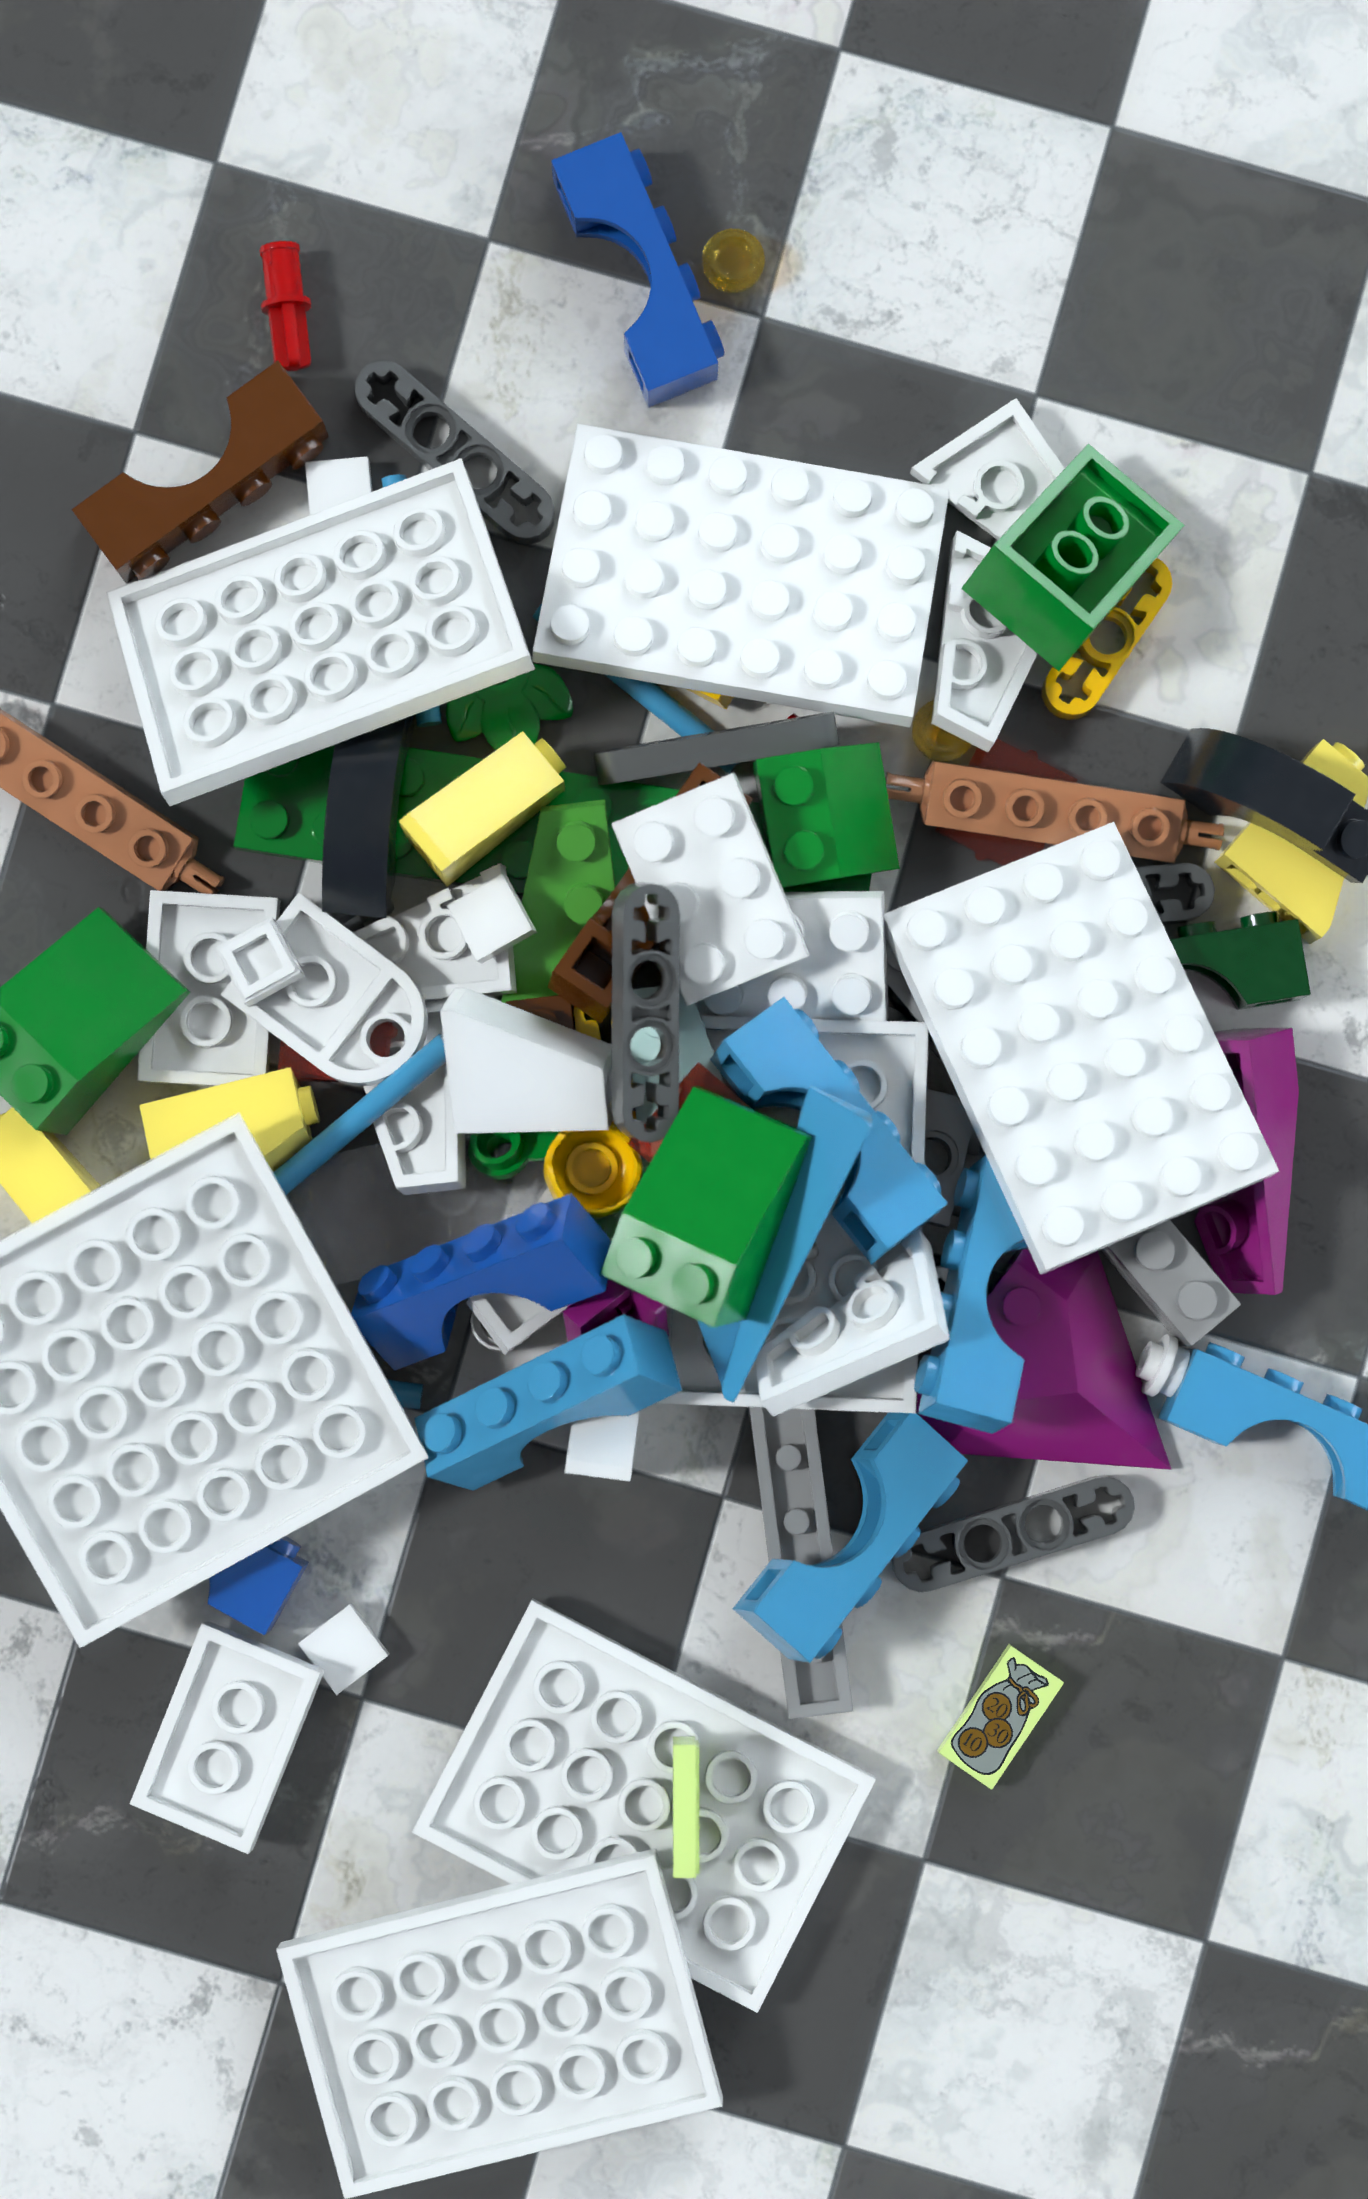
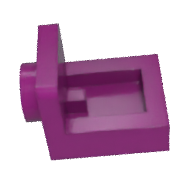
M608 1278L605 1292L570 1304L563 1311L567 1342L623 1314L665 1330L669 1337L666 1313L668 1306Z

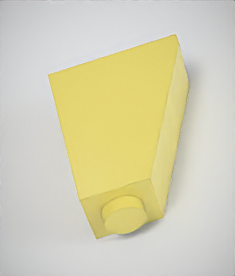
M522 731L409 812L399 821L407 840L448 887L541 810V806H546L565 790L564 780L559 773L566 766L543 738L533 744Z
M1321 740L1308 752L1301 762L1356 794L1353 801L1365 808L1368 797V776L1362 772V769L1365 767L1363 761L1345 745L1336 742L1331 746L1326 740ZM1248 822L1214 863L1270 911H1278V916L1282 921L1298 919L1301 937L1309 944L1322 938L1331 927L1344 878L1287 840Z
M291 1067L139 1105L150 1159L240 1112L273 1172L312 1140L309 1125L320 1123L318 1108L311 1085L300 1087Z
M13 1107L0 1115V1184L31 1223L101 1186L53 1133L35 1130Z

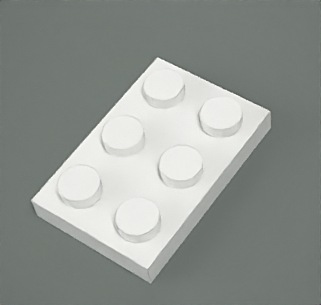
M735 772L611 823L635 882L664 886L673 893L678 901L680 911L679 988L687 1006L810 955ZM645 895L644 904L650 918H658V906L648 904L647 895Z
M150 890L146 950L177 978L190 993L139 1051L137 1081L141 1083L213 1087L269 1072L272 1033L220 995L232 979L215 947L270 917L277 921L280 915V900L278 898Z
M884 891L784 892L810 955L696 1002L701 1016L756 1017L778 1000L785 997L794 1010H802L811 1019L887 1021L889 1007Z
M210 1621L201 1623L130 1805L249 1854L255 1847L325 1669Z

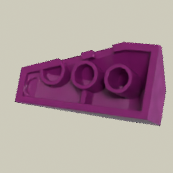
M1242 1028L1216 1031L1214 1034L1279 1172L1267 1179L1199 1207L1195 1224L1214 1273L1231 1293L1276 1295L1283 1292L1299 1096L1293 1028Z

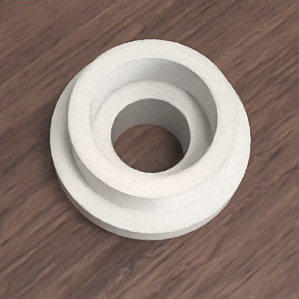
M1165 1334L1158 1344L1149 1341L1143 1349L1135 1372L1137 1377L1143 1379L1142 1393L1151 1397L1156 1396L1158 1393L1171 1397L1177 1391L1188 1367L1190 1351L1178 1346V1339L1176 1337Z

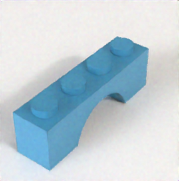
M785 997L724 1039L711 1057V1062L744 1104L752 1110L780 1106L801 1111L806 1093L811 1085L871 1114L872 1127L843 1183L840 1197L831 1212L871 1265L925 1225L948 1204L941 1195V1186L932 1171L922 1163H915L900 1144V1134L894 1123L884 1113L873 1110L859 1092L860 1085L853 1071L844 1062L832 1058L820 1043L819 1032L811 1018L800 1009L794 1010Z
M984 1155L970 1169L964 1168L959 1176L954 1193V1205L961 1207L957 1230L952 1229L948 1233L941 1255V1267L948 1269L944 1292L940 1291L950 1340L932 1347L931 1354H925L922 1357L915 1377L914 1390L916 1393L922 1394L918 1414L993 1434L1012 1423L1024 1359L1001 1340L992 1325L986 1303L987 1282L993 1266L1002 1254L1029 1248L986 1155Z
M623 1314L415 1417L418 1436L429 1457L424 1460L427 1477L474 1491L524 1467L521 1456L522 1449L534 1438L551 1429L593 1417L630 1416L682 1391L667 1331Z
M1209 1342L1205 1352L1199 1349L1188 1348L1190 1359L1186 1373L1177 1391L1171 1397L1167 1396L1158 1419L1222 1446H1227L1240 1433L1258 1423L1270 1420H1288L1310 1432L1325 1450L1332 1469L1333 1496L1368 1511V1424L1359 1420L1362 1408L1329 1394L1326 1395L1323 1404L1300 1394L1303 1382L1270 1368L1267 1369L1264 1378L1241 1368L1245 1359L1244 1356L1217 1344Z
M888 1412L851 1458L862 1486L863 1507L858 1527L848 1544L833 1557L811 1565L794 1560L771 1559L733 1607L737 1614L788 1659L811 1663L814 1658L820 1659L832 1650L842 1635V1629L839 1626L854 1607H862L876 1594L882 1583L879 1574L893 1557H901L915 1544L921 1533L918 1524L932 1507L938 1508L943 1505L958 1488L960 1480L956 1476L968 1460L917 1413Z

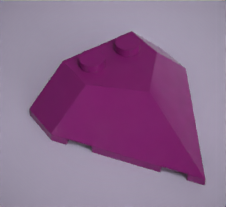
M1029 1249L1016 1250L1008 1261L1009 1267L986 1295L987 1310L995 1331L1011 1350L1024 1359L1012 1423L991 1434L918 1414L922 1397L920 1393H917L916 1413L961 1454L1172 1470L1147 1395L1142 1393V1380L1135 1375L1137 1366L1098 1251L1040 1275Z

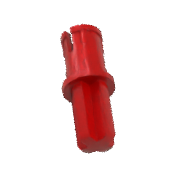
M292 241L266 243L259 250L263 263L266 300L261 303V310L263 314L269 316L274 363L278 360L287 372L298 371L308 368L312 362L306 312L312 306L310 298L304 296L299 260L300 247L298 243Z

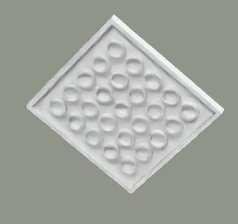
M240 1112L0 1240V1509L79 1648L429 1458L418 1434Z

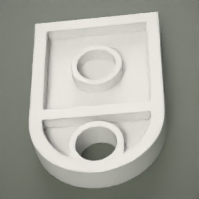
M299 892L276 922L305 977L250 1007L244 1004L232 980L220 994L322 1072L348 1085L373 1086L380 1084L423 1047L428 1030L426 1003L415 982L401 968L326 912H322V909ZM384 1023L399 1024L405 1035L404 1044L400 1051L389 1057L376 1055L371 1048V1036L374 1030Z

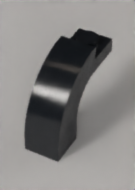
M415 715L340 742L334 746L324 826L322 912L386 918L395 884L396 828L400 788L404 765L415 726Z
M1193 728L1190 730L1162 778L1161 784L1210 816H1231L1255 824L1292 843L1349 882H1364L1368 875V810L1353 801L1356 794L1302 762L1256 741L1216 729Z

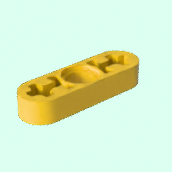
M1157 558L1146 570L1147 573L1154 577L1151 588L1157 593V596L1143 595L1130 615L1142 619L1139 625L1134 622L1127 612L1120 609L1132 588L1117 604L1119 608L1115 607L1103 620L1114 622L1122 629L1124 634L1123 648L1114 654H1103L1092 646L1088 638L1078 649L1086 662L1107 670V674L1102 677L1093 668L1082 684L1081 691L1088 696L1086 701L1075 697L1070 704L1063 702L1059 698L1063 688L1056 682L1058 677L1066 681L1070 680L1083 662L1082 659L1071 657L1060 671L1054 667L1051 668L1042 685V698L1047 709L1052 714L1066 720L1079 719L1087 715L1096 705L1171 593L1172 576L1163 561Z

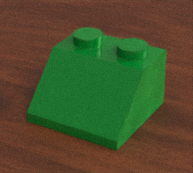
M879 742L821 748L755 759L753 770L766 849L782 888L900 869Z

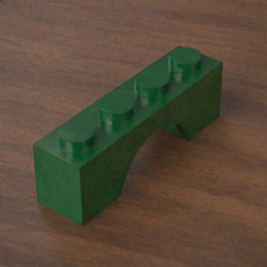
M1278 911L1241 917V928L1217 932L1215 921L1181 926L1177 928L1179 938L1170 939L1184 970L1198 973L1215 982L1227 994L1237 1010L1298 1001L1311 995L1298 919L1279 922Z

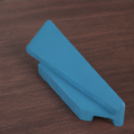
M811 1085L806 1093L796 1129L811 1135L812 1139L747 1319L715 1328L698 1321L722 1386L721 1390L724 1399L732 1403L735 1402L872 1127V1118L869 1112Z

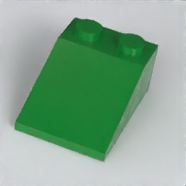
M1088 443L992 546L961 589L1056 670L1060 671L1185 525Z
M100 907L96 908L0 987V1096L35 1130L67 1135L189 995L190 991L106 910Z
M693 1086L621 1213L600 1274L713 1328L746 1320L812 1136L700 1086Z

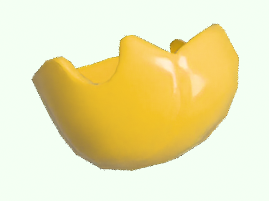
M612 1123L609 1130L559 1132L549 1146L544 1161V1180L553 1200L572 1193L593 1219H601L620 1212L628 1203L643 1173V1162L634 1142L630 1137L620 1132L617 1126Z

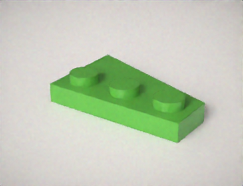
M605 800L541 806L522 898V905L537 933L513 946L517 993L503 994L501 1002L506 1003V1001L558 995L548 988L554 968L589 918L599 910L615 889Z

